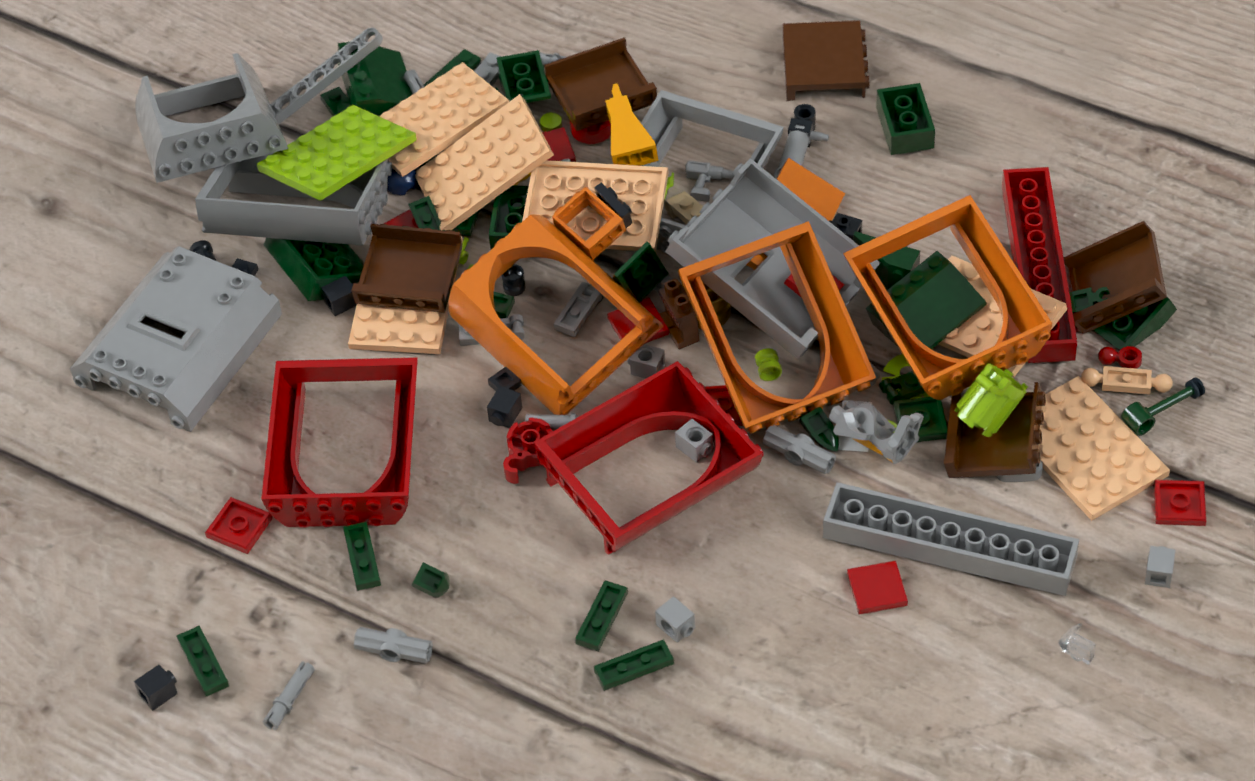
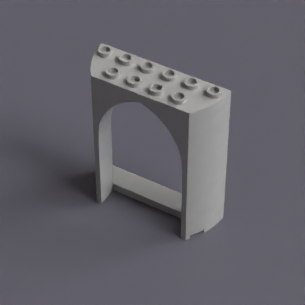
M238 53L232 54L237 74L156 95L153 93L148 76L142 77L138 95L136 96V118L156 183L288 149L258 75L252 66ZM245 96L237 108L212 122L184 123L165 117Z
M661 90L641 122L655 141L659 161L641 166L659 167L683 127L682 119L758 141L759 144L751 159L764 169L782 137L784 127ZM661 218L656 249L666 253L665 251L670 244L667 241L674 231L677 230L679 232L686 225Z
M273 153L216 167L195 198L198 220L202 221L203 233L364 245L368 235L372 234L371 224H377L378 216L382 215L383 206L387 205L388 176L392 174V163L388 161L389 158L324 198L325 200L348 205L354 209L219 199L228 185L229 192L313 198L258 171L257 163Z

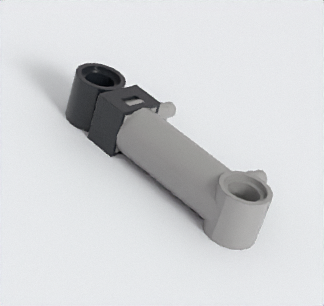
M801 104L794 109V118H791L788 127V138L779 167L774 172V178H777L788 158L802 166L807 147L810 148L812 140H829L828 134L814 131L816 129V110L812 105Z

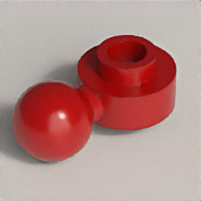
M1107 346L1100 349L1098 359L1103 365H1111L1114 362H1118L1121 368L1137 369L1142 364V352L1133 346L1124 347L1119 352Z

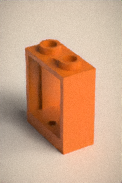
M587 187L576 192L571 200L564 206L559 207L552 216L554 225L592 260L626 231L623 219ZM589 205L607 223L588 240L584 241L567 224Z

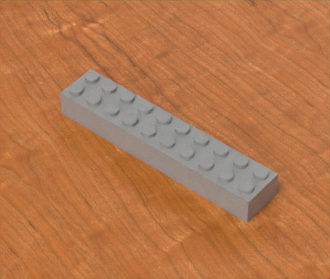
M838 482L823 520V538L1063 596L1067 594L1079 546V539Z

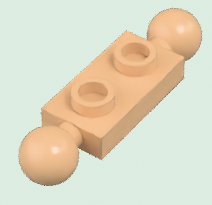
M1103 366V374L1094 368H1087L1081 374L1082 381L1089 387L1102 383V391L1150 394L1151 387H1154L1158 392L1165 393L1173 385L1169 375L1159 374L1152 378V370Z

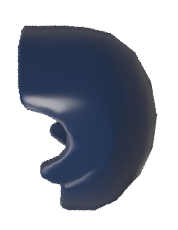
M392 168V174L388 176L387 191L394 195L403 196L406 195L410 188L415 189L418 183L415 177L417 170L414 169L402 177Z

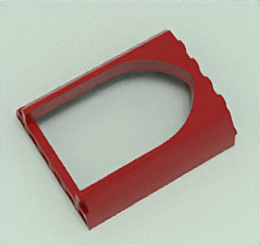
M418 357L276 361L261 499L268 512L277 521L286 527L300 528L349 526L362 522H367V525L372 526L395 525L400 521L406 512L409 501ZM396 380L391 453L388 464L380 478L364 493L315 494L304 483L299 474V456L306 393L304 382Z
M679 361L534 442L539 463L547 471V483L550 487L558 483L603 535L604 548L607 554L617 551L755 470L760 465L761 459L764 456L760 446L754 444L749 439L747 432L735 424L733 417L722 410L718 400L714 397L712 398L707 393L704 385L701 382L698 383L693 378L691 371L687 367L684 368ZM691 419L713 434L715 452L709 467L703 475L686 489L621 527L616 525L574 475V473L640 436L663 430H679Z

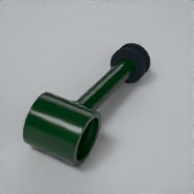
M1195 377L1185 383L1184 389L1149 408L1144 407L1140 402L1130 404L1123 411L1121 418L1138 436L1144 435L1152 429L1156 422L1153 416L1190 396L1194 399L1205 394V387L1202 381Z

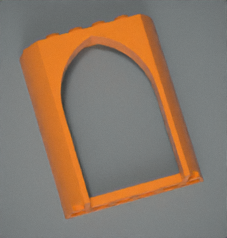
M971 195L843 253L921 386L934 399L942 400L948 396L960 394L964 389L971 386L987 363H991L1003 371L1015 365L1024 364L1028 359L1039 353L1051 336L1050 332L1053 323ZM950 226L952 233L993 296L1001 312L1003 325L995 346L965 360L942 355L927 347L913 334L870 264L871 262Z
M529 215L523 222L516 224L505 238L497 241L494 248L487 254H483L470 269L465 270L460 278L453 283L448 302L450 316L501 365L507 367L520 378L521 384L554 415H567L663 327L657 318L554 224L541 215ZM541 257L553 259L570 266L636 325L634 329L571 386L517 337L496 314L493 297L495 281L519 259Z
M809 221L678 269L679 276L746 432L751 434L764 427L768 429L770 425L779 426L780 422L785 419L788 422L794 421L802 417L801 414L808 410L811 412L819 407L823 409V406L829 402L831 405L838 404L844 401V398L851 393L870 388V382L876 379ZM774 248H781L815 330L818 332L821 354L818 376L814 386L804 399H788L771 394L756 385L743 372L732 353L700 276Z

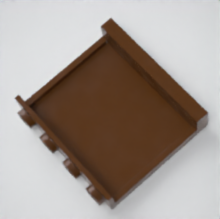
M860 20L783 24L787 101H795V91L861 88L862 98H865V89L870 88L869 75L865 76V73H868V60H864L867 57V45H862V42L866 41L865 29H861Z
M625 37L545 64L547 83L576 131L609 120L605 100L613 98V84H618L622 96L627 95L632 112L651 106L657 97V87L653 82L648 84L627 51Z
M1145 221L1063 257L1064 264L1069 268L1072 291L1090 287L1093 293L1101 287H1107L1110 291V294L1102 297V299L1106 300L1073 314L1074 325L1082 334L1167 297L1155 233Z
M371 224L373 236L359 283H354L352 287L355 303L445 313L463 248L460 232Z
M1038 382L1034 383V392H1027L999 430L991 437L982 435L984 432L983 428L979 429L975 426L971 428L957 416L959 412L954 411L957 407L956 404L964 395V391L958 395H952L944 465L949 478L1036 474V464H1040L1041 460L1038 444H1042V432L1040 430V425L1044 424L1042 406L1046 405L1045 392H1041Z

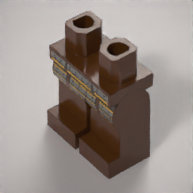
M677 279L665 282L664 288L658 290L661 300L665 305V311L659 314L668 327L672 340L678 350L700 341L698 321L682 284Z

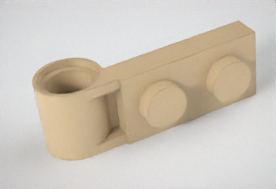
M685 191L664 201L666 212L672 219L679 217L688 224L693 216L699 217L701 215L699 212L703 206Z

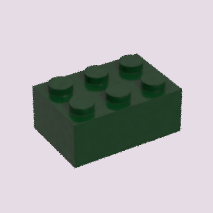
M916 83L877 89L876 108L890 154L896 155L934 149L935 128L921 84Z

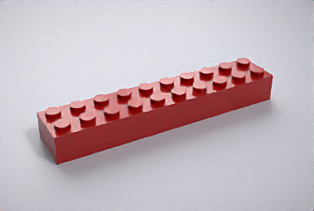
M1049 167L1003 170L1002 193L1012 260L1031 289L1064 302L1067 305V311L1052 328L1050 338L1036 356L1028 359V363L1075 361L1077 337Z

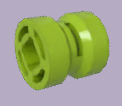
M773 348L762 349L755 355V362L759 367L758 374L763 381L776 380L782 374V368L778 362V352Z

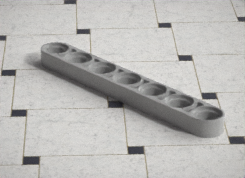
M373 27L364 30L272 102L270 105L278 124L282 123L374 51L382 43L383 39L378 30ZM375 35V38L372 41L367 42L370 37ZM358 49L355 54L350 55L353 50ZM341 62L337 68L333 69L337 63ZM323 75H324V77H323V79H322L321 81L316 82V80H317L320 76H323ZM307 89L304 94L299 96L302 90ZM290 102L286 108L282 109L286 103Z

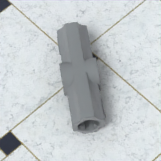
M770 425L763 438V444L783 453L786 459L794 465L800 466L803 463L824 474H829L836 461L835 454L816 446L809 436L802 433L794 435L775 425Z
M360 627L355 634L354 648L379 654L383 659L390 662H398L401 658L427 664L432 655L433 643L429 640L409 637L403 631L395 628L383 632Z

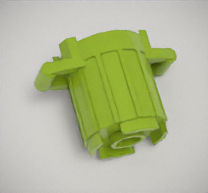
M987 363L956 404L957 407L954 411L959 412L957 416L971 428L974 426L979 429L983 428L984 432L982 435L991 437L999 430L1027 393L1026 389L1028 386L1025 383L1021 385L1012 377L1014 374L1008 369L1003 371L997 366Z

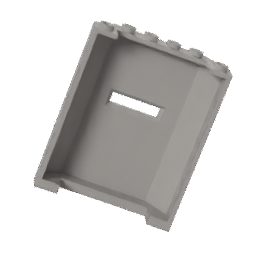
M751 158L744 165L740 163L732 173L735 177L725 190L720 188L712 198L714 201L711 204L707 202L702 207L699 217L693 216L687 226L679 232L677 230L674 231L667 240L670 244L665 252L683 267L809 221L831 274L845 284L839 291L845 306L850 303L862 287L843 254L859 245ZM780 247L764 252L768 257L742 285L734 277L753 257L700 276L704 284L797 359L802 357L818 339V332L815 330L803 299L784 284L785 280L791 275V271ZM875 260L870 264L876 270L880 262Z
M178 246L172 252L163 254L72 365L70 370L73 381L77 386L88 388L92 391L96 389L94 381H101L110 385L113 389H120L135 398H142L154 406H161L167 409L170 422L174 427L178 429L183 428L191 432L282 315L279 299L273 293L268 295L260 287L262 282L257 277ZM146 316L186 333L180 339L145 325L141 321Z

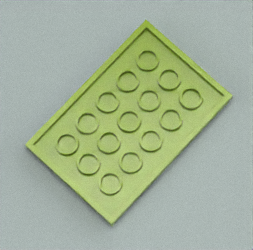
M352 105L288 144V149L267 156L257 163L259 172L321 201L417 141L416 133Z

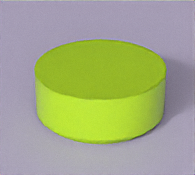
M553 112L544 114L540 118L541 130L546 132L562 128L561 116Z

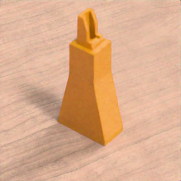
M613 84V98L605 100L611 123V157L613 164L641 166L659 161L655 141L632 112L627 95L622 96L618 84Z

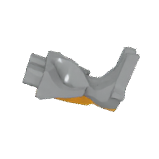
M853 400L848 401L844 408L839 405L833 407L829 415V419L836 424L833 430L835 435L850 437L880 455H884L886 459L894 464L903 460L913 445L919 440L918 431L924 418L919 413H914L910 416L904 415L901 417L897 428H895L874 405L868 402L859 405Z

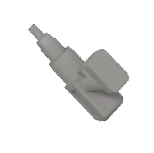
M689 160L685 166L686 177L697 179L690 196L699 201L708 202L710 199V191L707 188H703L705 182L710 183V179L722 180V178L731 179L735 177L732 174L733 171L720 166H712L711 163Z

